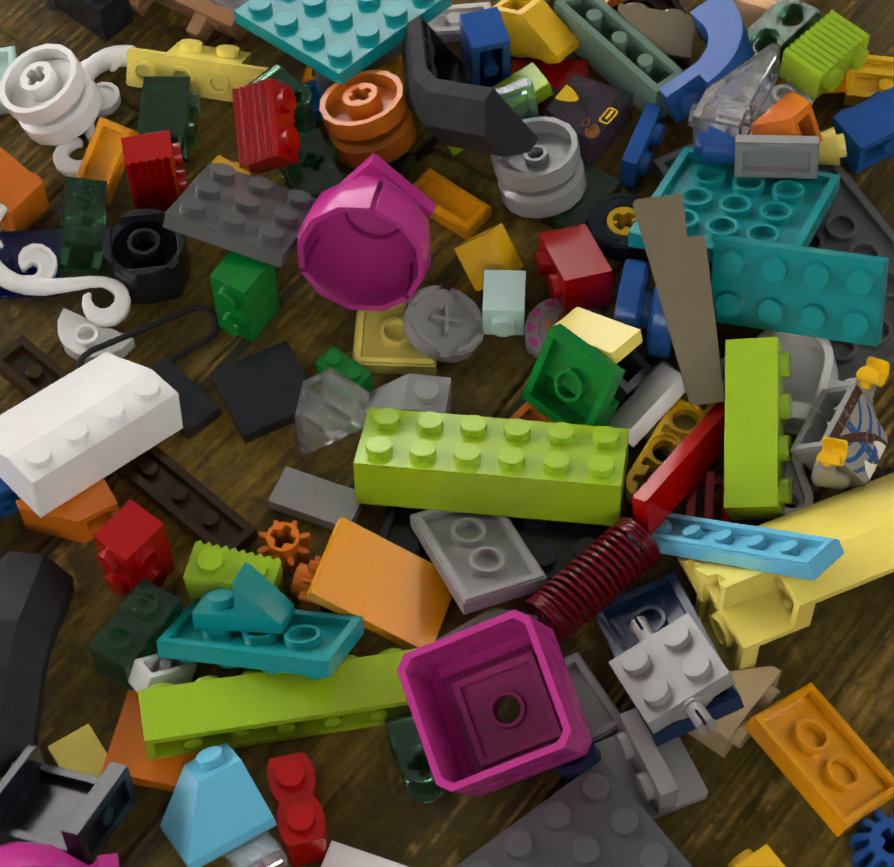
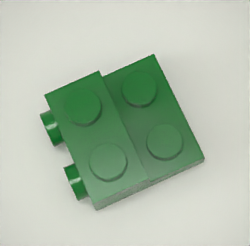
M557 324L551 326L521 398L555 423L565 422L578 425L609 426L619 405V401L614 398V395L625 370L565 326Z

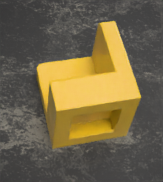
M502 223L468 238L454 248L476 291L483 290L484 270L519 271L523 267L522 261Z

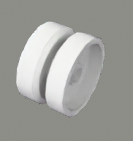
M43 44L29 49L13 61L6 69L0 82V98L5 108L19 121L28 136L40 145L57 146L72 141L92 125L101 109L102 94L89 73L83 69L74 53L61 44Z

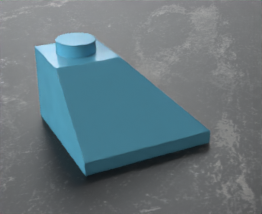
M226 742L220 746H211L202 750L196 756V759L184 765L160 827L186 867H202L273 828L277 823L242 760Z

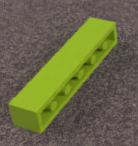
M390 648L381 651L377 655L364 657L347 655L330 678L309 679L299 674L283 672L267 674L258 669H250L237 676L220 678L210 675L201 677L195 682L177 685L162 682L154 684L148 689L138 690L147 760L201 752L208 747L220 746L226 742L231 748L413 721L414 718L397 668L403 655L415 649L403 651L399 648Z

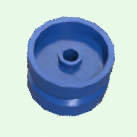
M626 259L619 285L614 320L641 330V333L642 328L647 329L645 348L648 356L670 360L673 344L656 284L654 290L649 289L651 279L650 265L646 261Z

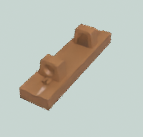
M129 0L131 11L142 16L145 15L152 3L156 2L191 18L186 32L192 39L202 41L203 45H205L215 30L240 42H243L248 33L247 29L236 23L234 11L210 0Z

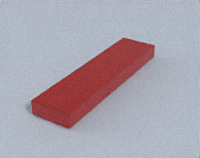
M725 402L715 404L632 496L634 520L643 526L650 535L724 453Z

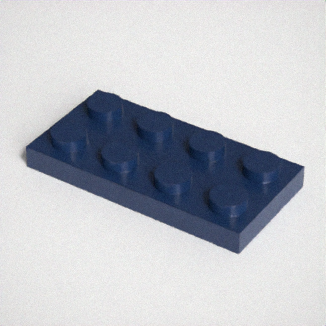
M675 572L627 592L618 598H614V602L608 603L607 608H602V613H596V620L614 658L639 643L629 627L633 619L640 629L643 630L637 617L645 616L653 630L657 632L686 613H689L718 655ZM735 685L716 695L706 706L714 720L744 708ZM689 717L675 721L655 734L652 733L647 725L656 746L696 729Z

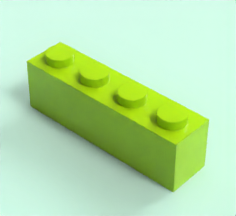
M778 337L725 340L724 509L731 520L776 519L785 515V504L792 503L790 477H785V461L792 460V452L790 451L792 447L791 436L785 435V419L792 418L791 394L785 393V378L792 376V358L790 351H784Z

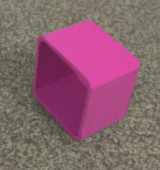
M515 609L405 653L397 668L435 783L451 792L474 797L483 796L586 756L592 744L593 738L553 629ZM507 697H515L520 704L519 716L511 723H503L497 713L499 703Z

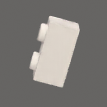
M157 653L135 659L128 682L137 693L138 690L148 689L150 686L162 682L174 685L190 683L197 665L196 663H181L177 659L158 657Z

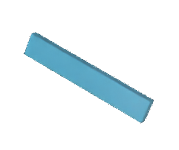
M670 513L651 535L658 545L661 554L812 581L818 578L844 554L839 539L675 513ZM628 534V536L636 544V546L640 550H644V548L636 541V539H634L630 534Z

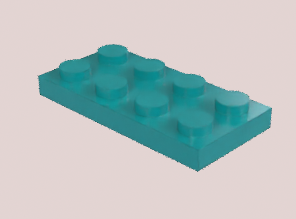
M719 234L714 238L711 275L715 322L877 347L881 343L889 258Z
M196 598L159 637L156 643L158 657L177 659L181 663L201 662L218 664L226 669L242 667L258 669L267 674L283 672L304 675L309 679L330 678L364 634L363 617L295 609V613L282 634L193 629L192 612L201 600Z

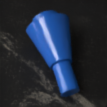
M708 124L707 132L698 131L693 155L701 156L699 164L735 163V138Z

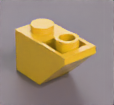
M501 0L493 6L498 7L509 35L510 54L512 57H528L542 60L546 64H557L579 47L578 38L544 0Z

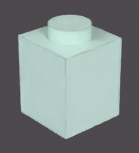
M484 270L482 329L484 334L499 337L511 335L524 336L526 271Z

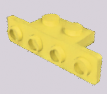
M182 39L167 52L131 47L127 51L126 84L131 87L233 102V89L252 85L253 82H259V80H265L266 78L278 81V71L276 69L251 65V53L240 51L238 46L230 44L211 47L204 46L203 42L197 39Z

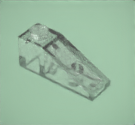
M770 44L706 88L699 104L694 103L689 113L688 125L693 127L694 145L698 131L707 132L708 124L734 138L736 134L750 135L752 131L750 125L758 119L779 77V44Z

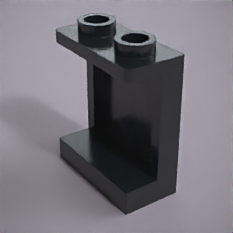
M28 744L0 781V845L15 841L50 843L87 865L92 864L138 799L128 765L110 762L102 775L97 777L48 765L43 759L40 747Z

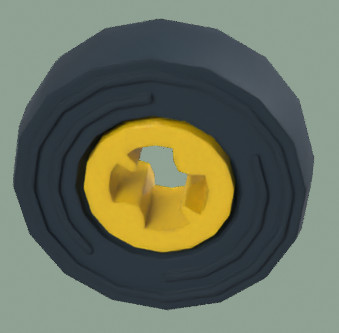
M617 193L606 196L595 204L589 215L588 229L605 257L616 261H626V259L635 260L647 255L644 249L628 246V231L630 227H624L626 224L632 227L636 221L633 202L643 197L632 193Z

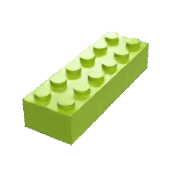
M369 407L353 462L355 501L360 504L612 526L621 518L628 466L629 429L611 426L578 425L565 422L530 421L520 418L506 419L482 417L479 415L446 414L434 411L423 412L388 407Z

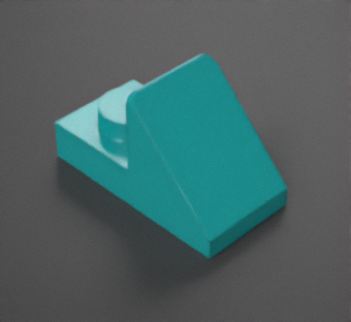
M244 563L232 582L233 592L229 589L206 591L192 612L193 629L282 634L295 613L294 603L252 565Z

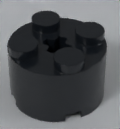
M144 208L125 213L119 217L120 222L112 230L109 226L103 237L102 246L109 276L126 286L131 298V304H153L168 299H177L185 292V285L191 274V263L185 235L163 228L165 212L158 209Z

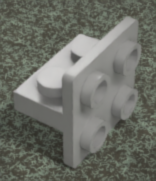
M637 708L619 714L617 734L595 743L601 752V759L653 820L707 797L708 790L681 738L677 737L656 746Z

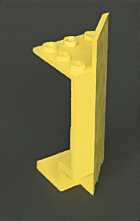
M894 472L870 481L864 486L852 488L758 525V527L839 539L844 554L814 581L677 557L697 593L695 612L728 671L755 668L761 645L810 626L816 603L894 572Z

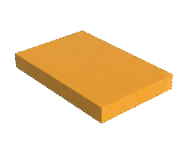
M341 517L335 524L305 598L336 614L363 617L364 628L407 650H411L436 641L452 595L432 563Z
M812 682L754 715L745 724L744 728L837 837L855 827L862 817L867 819L872 815L873 811L878 808L882 809L894 801V776Z

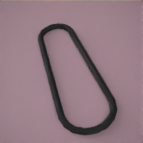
M196 304L89 348L79 357L76 369L83 365L87 357L97 351L190 312L199 310L208 313L213 321L211 333L170 357L169 359L174 363L216 337L219 331L217 315L206 305Z

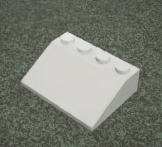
M104 352L0 415V478L41 518L181 430L183 423L178 392L152 369Z

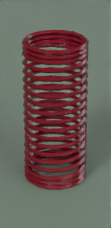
M621 517L620 520L611 526V529L606 530L605 534L600 535L599 539L589 545L588 549L583 550L582 554L577 555L576 560L570 561V565L564 566V570H560L558 575L553 576L552 580L547 581V585L541 586V590L536 591L525 600V609L528 616L552 628L558 644L565 645L566 642H569V639H572L573 634L578 633V628H584V623H590V618H596V613H602V608H607L608 603L614 602V598L619 597V593L625 592V588H629L631 583L637 582V577H642L643 572H648V568L654 567L660 561L661 553L659 547L648 531L632 518ZM628 534H630L634 539H636V541L644 548L648 555H646L636 546V544L630 539ZM597 549L602 552L603 556L598 553ZM617 554H618V555L621 557V559L627 564V566L620 560V558L617 556ZM592 555L596 557L598 562L592 558ZM586 560L591 563L592 567L587 564ZM580 565H582L585 568L587 573L581 569ZM574 570L579 572L581 578L575 574ZM568 575H570L571 577H573V579H574V581L576 582V584L569 579V576H568ZM563 581L567 582L570 589L564 585ZM557 586L562 588L564 594L558 590ZM551 591L556 593L559 600L552 595ZM581 613L585 615L587 619H583ZM574 617L580 621L581 625L577 624Z

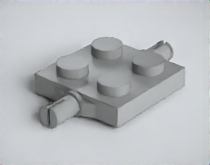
M686 613L655 632L645 616L637 617L643 630L640 629L633 619L629 627L639 643L608 663L652 733L655 734L671 723L688 717L700 735L709 734L701 721L702 719L712 732L716 728V721L712 718L706 706L716 695L736 683L689 613Z

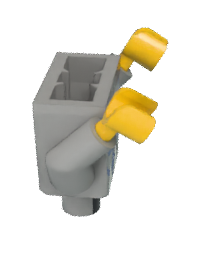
M869 356L866 359V365L857 371L855 384L821 390L790 449L793 455L812 471L811 480L816 486L841 491L845 488L864 486L870 481L885 476L877 464L888 444V438L875 415L872 400L877 386L882 387L890 372V363L888 361Z

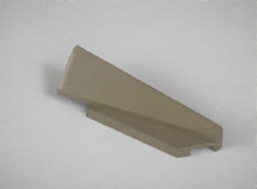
M682 194L637 199L633 202L634 211L689 403L691 405L725 402L705 235L687 236Z

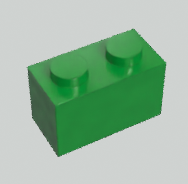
M230 251L210 274L219 326L231 336L239 335L253 342L280 309L275 266Z

